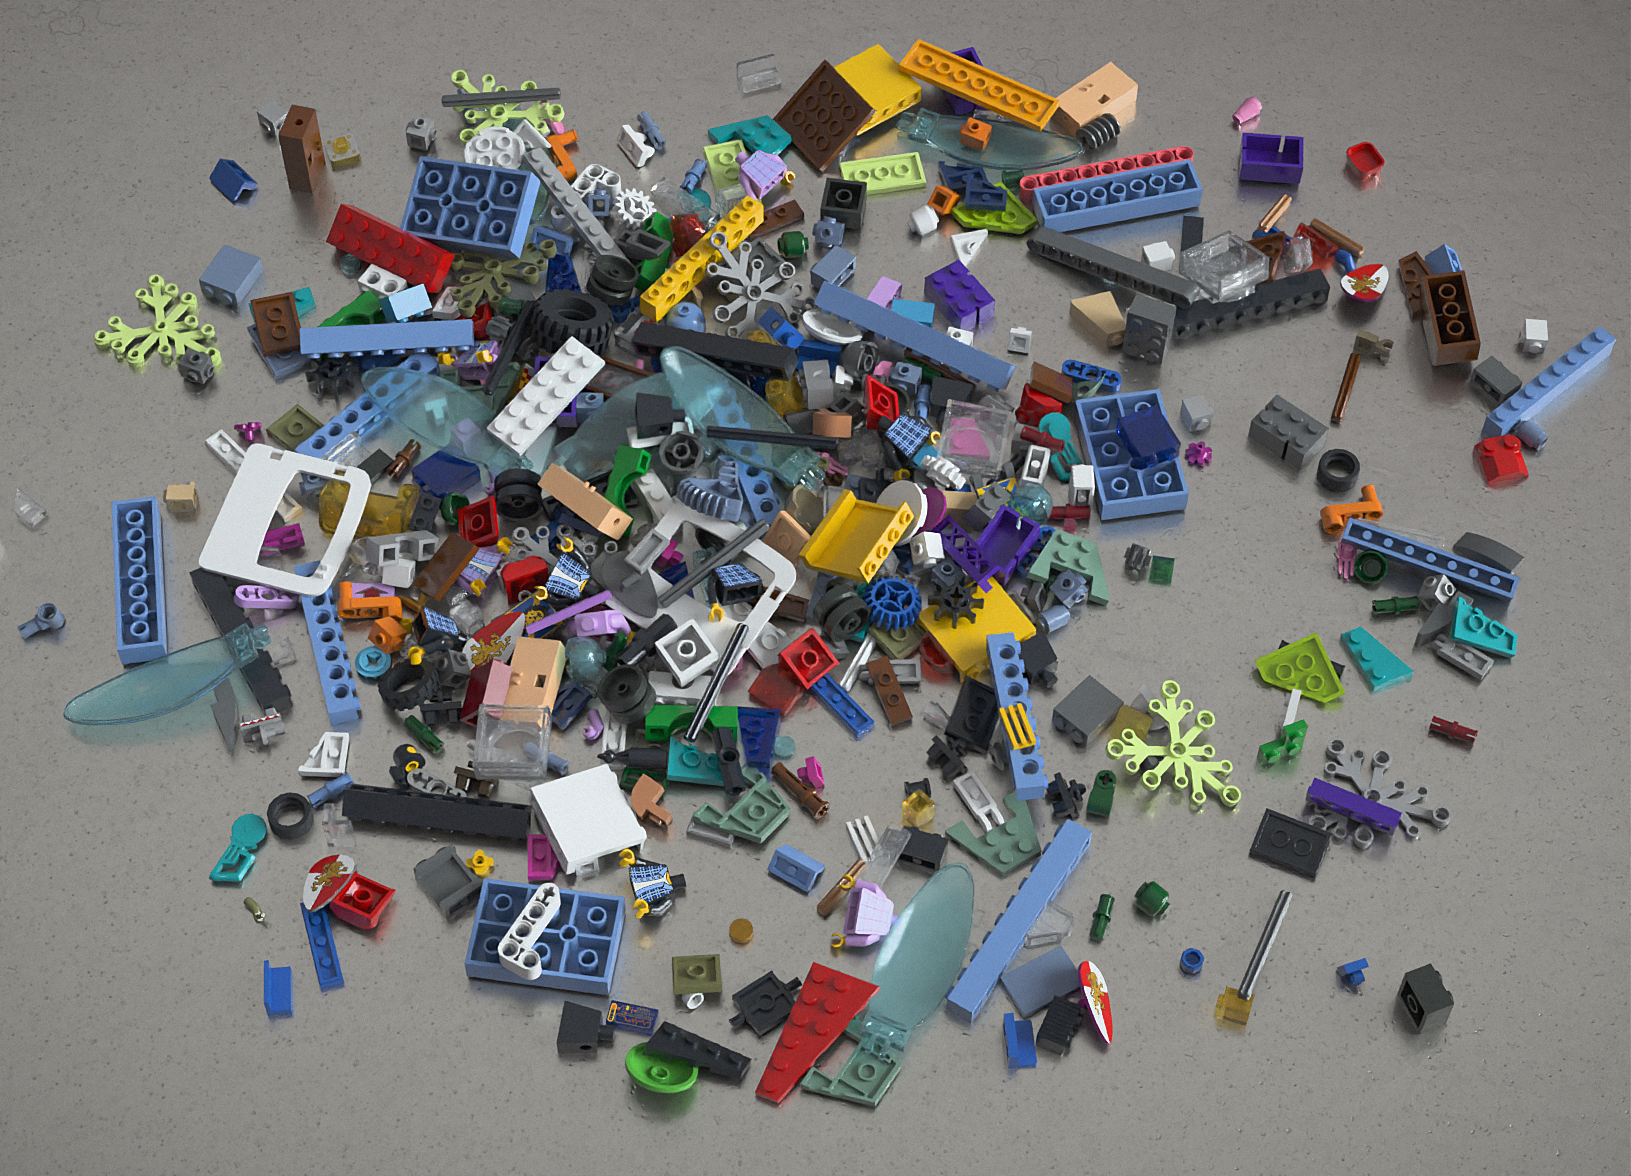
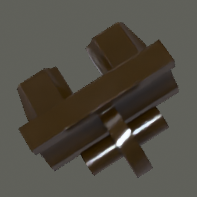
M479 756L476 762H468V767L473 768L474 771L458 766L455 767L454 773L457 775L455 787L463 791H469L471 781L479 782L476 793L485 797L490 796L493 786L498 787L499 780L495 776L483 773V771L490 773L492 766L485 765L484 757Z

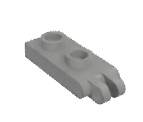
M1438 634L1436 640L1431 643L1432 647L1437 650V654L1479 680H1482L1494 660L1469 645L1450 640L1451 635L1446 637L1443 634Z
M920 659L890 660L899 684L921 683ZM866 664L859 665V671H868ZM869 671L868 673L859 674L860 680H868L869 684H874Z

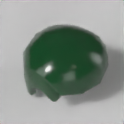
M448 493L444 496L440 505L442 519L447 524L459 526L457 510L470 505L468 497L460 495V493Z
M1374 550L1364 551L1354 561L1355 574L1364 583L1374 584L1381 582L1387 575L1388 562L1380 552Z

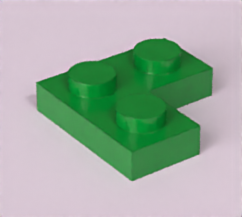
M1305 720L1283 726L1279 739L1260 745L1257 754L1260 764L1266 762L1273 763L1279 760L1280 757L1288 754L1295 755L1300 752L1308 729Z

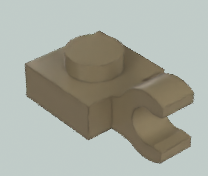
M1359 329L1353 348L1371 355L1377 352L1384 357H1388L1389 349H1392L1394 342L1389 339L1379 341V336Z

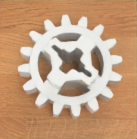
M634 188L631 192L625 189L624 192H620L613 201L614 206L612 210L617 212L614 217L621 219L619 224L625 223L626 229L631 226L633 231L636 232L638 228L642 230L644 220L656 212V209L652 208L654 202L648 201L649 196H642V191L636 193Z
M925 455L920 463L921 467L928 471L926 476L941 487L949 488L951 486L959 490L966 481L958 473L960 469L943 457L935 459L932 456Z

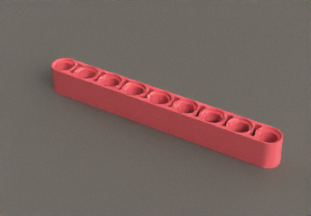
M1180 146L1026 176L1020 180L1019 199L1024 203H1032L1033 190L1035 188L1189 159L1193 162L1194 151L1190 147Z

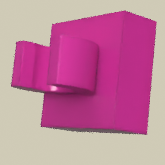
M670 539V544L661 553L655 564L662 569L667 562L671 566L677 567L684 556L682 553L674 551L678 543Z
M814 756L805 758L806 767L797 769L798 778L802 779L803 784L812 782L816 788L825 786L820 763Z

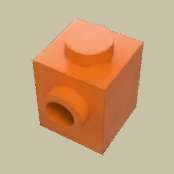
M969 117L967 123H963L959 130V135H961L960 143L983 152L991 137L992 126Z
M936 186L927 204L933 207L936 213L944 216L945 214H951L952 208L958 205L962 196L946 186Z
M389 616L374 621L368 639L384 654H388L402 649L408 631Z

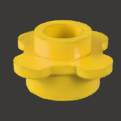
M483 850L475 851V855L471 859L466 860V866L471 868L473 873L478 876L487 873L489 868L494 865L493 858L487 857Z

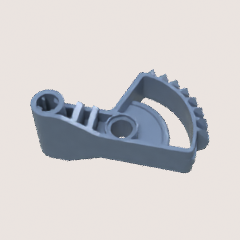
M727 455L718 456L713 479L687 478L678 485L677 498L692 510H697L698 513H704L721 520L739 521L743 497L738 483V462L734 457Z

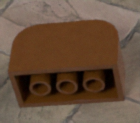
M1465 270L1422 276L1420 310L1433 366L1477 361L1481 341Z

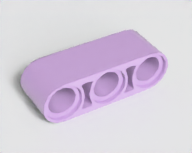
M882 276L867 299L891 310L893 299L899 298L903 284Z

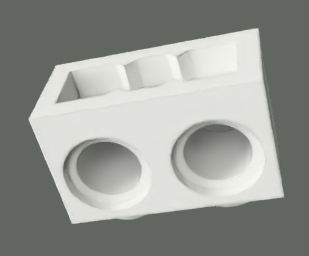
M371 264L358 280L361 295L369 290L378 299L408 289L407 280L374 264Z

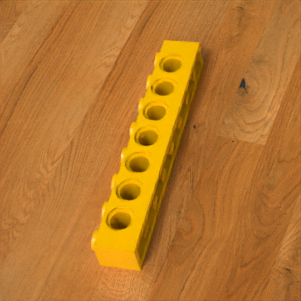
M747 195L640 296V312L657 323L707 275L705 269L710 263L717 264L723 260L719 251L710 247L709 237L717 231L724 233L727 237L725 246L731 253L763 222V205ZM714 239V243L719 245V241Z

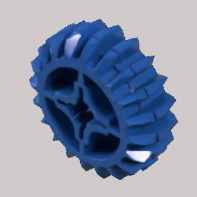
M888 575L886 579L879 577L877 581L872 580L870 585H867L862 596V600L871 609L870 624L876 622L878 628L884 626L886 631L889 628H893L896 632L899 627L905 630L907 625L912 626L914 621H917L919 618V612L922 610V596L919 595V589H914L913 583L907 584L906 578L902 581L899 580L898 576L891 579ZM908 605V608H907V609H905V610L902 609V608H904V606Z

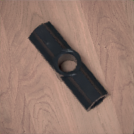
M663 613L647 629L641 628L633 636L631 643L616 656V661L619 665L631 664L637 666L646 657L655 655L657 653L655 642L677 629V624L673 618Z
M718 727L711 733L718 761L717 769L721 773L725 793L730 796H736L746 789L739 762L740 753L736 749L732 730L727 727Z

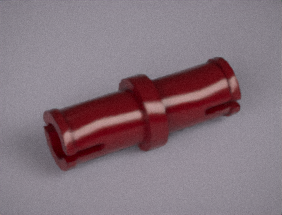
M1024 426L1020 433V439L1037 444L1040 447L1049 448L1059 454L1065 446L1064 440L1049 436L1048 432L1045 431L1039 432Z
M1066 504V506H1046V520L1066 519V521H1070V519H1090V505L1070 506V504Z
M1433 716L1432 722L1440 724V726L1431 723L1429 730L1448 735L1450 739L1457 738L1474 744L1476 739L1467 736V734L1477 737L1478 730L1458 725L1459 722L1457 721L1450 722Z

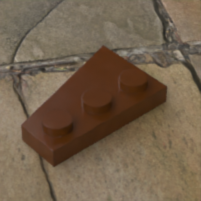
M1285 231L1244 242L1253 286L1274 280L1286 239Z
M1417 251L1398 260L1412 318L1421 314L1420 287L1422 276L1433 275Z

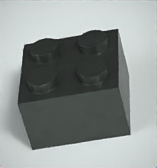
M826 178L820 208V219H824V216L836 218V222L845 223L844 228L861 230L867 199V182Z
M1431 963L1406 972L1397 993L1420 1035L1446 1025L1454 1006V998L1451 992L1446 991L1442 984L1441 974L1434 969Z

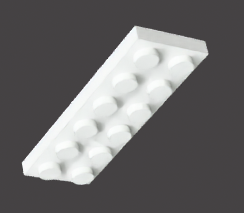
M571 336L486 428L487 432L518 456H521L605 365V361Z

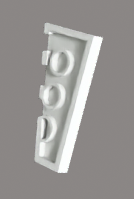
M746 602L727 606L718 604L724 610V616L738 622L745 621L753 610L751 609L752 606ZM769 622L765 624L748 648V652L765 673L779 664L777 654L793 642L792 639L786 636L787 633L780 628L777 629Z

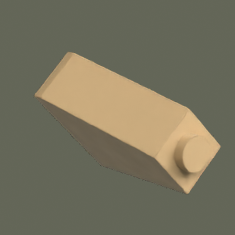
M1111 291L1071 300L1070 316L1105 347L1123 343L1126 325Z
M940 490L945 495L947 503L942 520L950 515L959 526L968 524L962 518L978 500L976 493Z

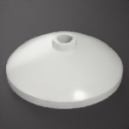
M812 309L806 311L802 317V323L806 330L822 343L839 346L849 345L852 342L860 341L864 334V331L856 328V323L849 321L848 324L837 319L838 315L832 312L828 315L819 311V309Z

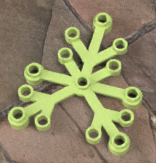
M457 70L453 72L451 79L455 87L463 88L467 93H480L468 82V76L465 71ZM487 74L482 78L484 85L483 93L492 92V87L495 85L493 75ZM525 81L521 85V90L537 89L536 83ZM498 86L495 92L507 91V88L505 86ZM548 100L537 101L526 111H512L522 102L507 103L506 105L501 103L496 105L453 107V110L456 112H461L464 108H485L488 110H468L465 112L466 121L470 124L475 123L478 119L487 120L474 130L464 129L461 131L460 140L464 146L478 134V131L493 125L494 127H502L503 123L508 119H526L541 135L545 134L548 130L547 124L540 119H550L557 123L563 119L564 111L559 104L549 106Z
M152 275L147 281L149 291L153 293V297L149 296L148 291L144 288L138 289L135 292L138 302L155 308L157 321L152 326L132 329L123 324L119 317L113 316L108 321L110 329L119 332L108 333L100 330L96 332L93 338L98 349L105 350L112 346L114 353L121 354L134 338L150 335L137 349H131L128 352L126 358L129 366L132 368H139L145 363L144 354L158 339L160 342L158 347L159 355L162 358L170 357L172 350L168 343V338L175 341V362L177 366L185 353L184 346L198 352L207 353L211 356L214 367L221 363V355L217 349L213 347L207 349L193 341L194 339H210L214 337L215 331L212 325L206 324L201 330L176 332L183 329L193 330L198 327V320L194 315L187 316L185 321L175 322L185 311H194L198 307L197 298L194 294L190 292L184 293L180 298V304L165 319L164 306L172 298L176 297L179 291L177 285L173 283L165 287L164 279L159 275Z
M1165 681L1160 688V695L1165 700L1166 709L1159 700L1153 699L1148 704L1147 710L1152 715L1158 714L1168 723L1171 742L1167 746H1147L1135 736L1133 730L1125 729L1120 735V740L1113 739L1107 744L1105 748L1107 757L1112 760H1118L1122 756H1134L1124 764V771L1129 775H1133L1147 756H1166L1154 770H1147L1142 775L1140 783L1144 789L1149 791L1155 790L1161 782L1160 776L1174 763L1175 778L1172 784L1176 790H1183L1188 784L1184 771L1185 764L1190 769L1193 793L1190 796V801L1192 804L1199 806L1206 799L1202 789V779L1220 795L1224 805H1236L1241 798L1240 790L1235 786L1225 787L1209 773L1218 772L1226 776L1233 769L1232 763L1228 760H1222L1221 762H1196L1190 757L1200 756L1203 760H1210L1214 756L1215 749L1211 745L1188 747L1201 731H1207L1213 726L1215 722L1214 715L1207 710L1199 712L1195 717V725L1180 740L1178 722L1185 715L1191 713L1193 703L1189 700H1183L1176 710L1175 698L1180 692V687L1175 681ZM1152 705H1156L1158 710L1153 709ZM1182 705H1186L1189 710H1185ZM1200 720L1205 721V722H1206V725H1204L1203 723H1201ZM1124 734H1128L1131 739H1126ZM1110 749L1116 750L1117 754H1114ZM1204 750H1208L1210 755L1205 754ZM1128 764L1133 765L1135 769H1130ZM1222 765L1227 766L1228 770H1224ZM1146 780H1150L1152 785L1148 784ZM1177 780H1181L1184 785L1178 784ZM1195 795L1200 796L1201 800H1197ZM1226 795L1231 796L1232 801L1229 800V799L1226 797Z

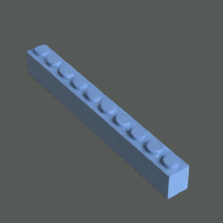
M823 281L814 302L815 305L820 307L819 311L830 315L831 312L837 314L838 320L848 324L849 321L856 323V328L867 332L870 329L875 332L874 336L885 341L886 338L894 340L893 345L902 349L907 346L912 349L911 353L923 357L927 355L931 357L930 361L939 366H942L944 363L950 366L949 370L960 375L961 372L969 375L968 379L974 382L984 381L988 383L987 388L996 392L999 389L1006 390L1016 368L1012 364L831 282Z
M1067 819L1063 826L1060 824L1054 833V840L1052 843L1048 842L1042 851V858L1040 861L1035 860L1030 869L1032 873L1028 878H1023L1018 887V890H1020L1018 894L1010 897L1006 905L1008 909L1004 914L1000 913L994 923L995 928L992 932L988 931L986 933L981 949H976L973 952L969 967H964L961 970L957 979L959 980L955 987L951 986L945 996V999H947V1010L970 1023L973 1021L999 982L1000 976L1005 973L1089 846L1092 831L1070 819Z

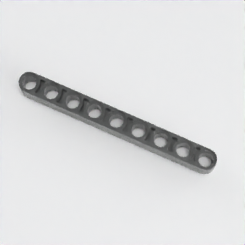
M1039 226L1026 243L1027 247L1036 254L1183 309L1189 308L1200 294V288L1192 281L1044 226Z

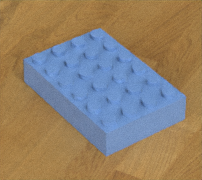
M420 156L400 228L439 247L520 259L540 180L529 171Z
M1160 389L1075 400L1073 416L1086 465L1093 466L1094 496L1101 520L1186 509L1189 492Z
M484 878L464 963L467 976L609 995L626 912L625 897L558 888L560 907L531 947L540 956L542 972L538 978L527 980L501 965L498 946L540 886ZM535 914L531 918H538L541 915ZM521 933V934H519L518 936H519V937H525V936H527L528 934H527V933ZM507 952L505 955L511 956L514 952ZM528 963L525 966L532 967L535 963Z

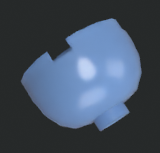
M679 302L666 313L664 326L704 332L706 320L698 306L690 302Z

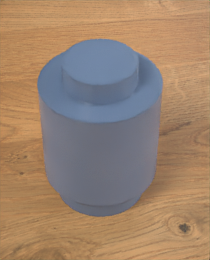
M1531 419L1527 421L1522 420L1515 429L1517 430L1516 436L1531 448L1534 447L1537 450L1549 438L1546 435V431Z
M1055 605L1037 614L1036 626L1041 632L1049 634L1067 624L1070 620L1069 611L1064 605Z

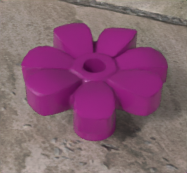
M248 422V425L236 424L234 425V430L245 433V441L254 440L253 432L260 430L262 423Z
M1205 442L1190 443L1189 449L1185 450V456L1189 457L1188 463L1191 465L1197 461L1198 466H1203L1205 462L1210 463L1212 460V449L1210 447L1205 448Z

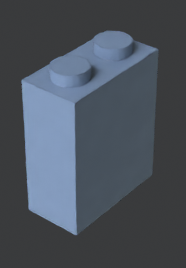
M224 244L199 279L202 293L208 297L220 299L226 304L239 306L263 272L261 258Z

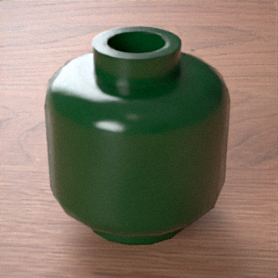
M801 231L784 232L781 238L777 240L778 252L786 259L803 257L805 250L809 249L808 238H804Z
M1155 881L1144 882L1134 894L1136 898L1135 905L1149 916H1155L1157 913L1162 915L1170 905L1167 902L1169 898L1168 891Z

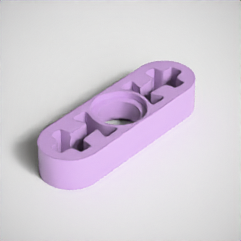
M242 585L236 589L234 602L242 608L292 609L297 606L300 595L267 586ZM261 595H270L272 599L266 600Z

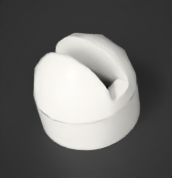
M702 993L682 995L683 1002L690 1009L697 1008L704 999Z

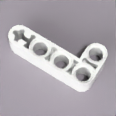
M591 164L586 167L571 187L585 204V198H588V195L593 193L594 189H604L606 193H611V198L615 199L621 192V180L617 173L598 164ZM555 204L551 209L552 227L561 232L566 231L572 223L560 207Z
M544 883L538 888L498 946L501 965L527 980L538 978L542 972L540 956L531 947L560 907L559 889L555 884ZM535 914L541 915L538 918H531ZM521 933H527V934H528V935L525 936V937H519V936H518V935L521 934ZM507 952H514L511 956L505 955ZM528 963H535L532 967L525 966Z

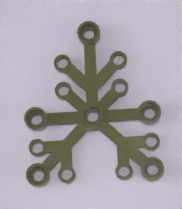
M542 241L539 244V250L536 249L534 242H527L523 245L520 259L514 258L503 263L497 259H492L489 254L465 250L453 253L455 256L450 266L453 272H459L463 269L478 271L461 276L460 283L462 287L451 290L452 299L459 301V313L465 318L472 317L476 311L475 305L484 291L489 297L491 307L497 308L502 305L501 296L495 292L490 283L493 278L497 283L500 294H508L511 291L510 283L502 275L522 278L527 284L537 283L540 278L539 271H544L547 268L544 258H552L557 252L555 241ZM471 256L481 257L485 264L464 261V259H468ZM520 264L530 265L523 268V270L511 269V267ZM474 291L470 298L464 299V294Z

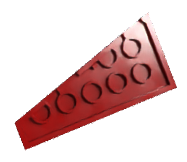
M813 962L755 1094L779 1104L797 1084L798 1079L804 1072L814 1065L815 1060L821 1053L831 1046L848 1027L849 1022L855 1015L861 1012L872 996H875L881 990L880 986Z

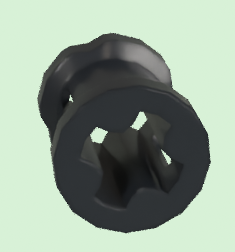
M923 778V781L914 783L904 782V790L908 802L925 796L926 798H931V787L928 778Z

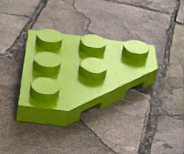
M1001 181L994 184V186L1007 190L1006 212L965 209V201L953 207L951 214L963 227L1022 234L1038 225V219Z
M1317 632L1254 660L1264 682L1289 691L1293 689L1301 690V695L1322 703L1330 702L1346 694Z

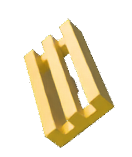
M1018 703L1016 707L1010 705L1008 709H1004V707L999 708V715L1013 750L1036 745V739L1022 704ZM1016 713L1019 714V717L1021 719L1022 725L1024 727V730L1029 741H1026ZM1007 715L1011 716L1021 743H1017Z

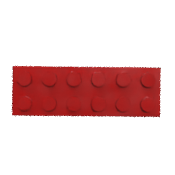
M340 204L326 240L327 243L397 275L415 286L424 284L425 290L431 293H440L455 256L451 252L348 204Z

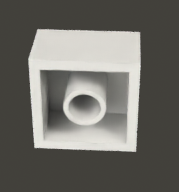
M693 618L655 642L657 653L681 687L719 663L717 651Z

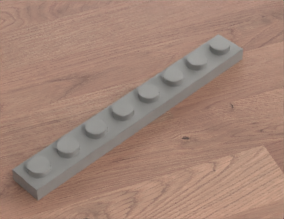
M541 147L523 154L522 160L540 180L542 186L598 257L601 255L619 256L629 261Z

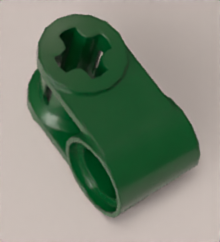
M1102 770L1097 773L1088 799L1086 812L1109 817L1116 784V776L1113 772Z

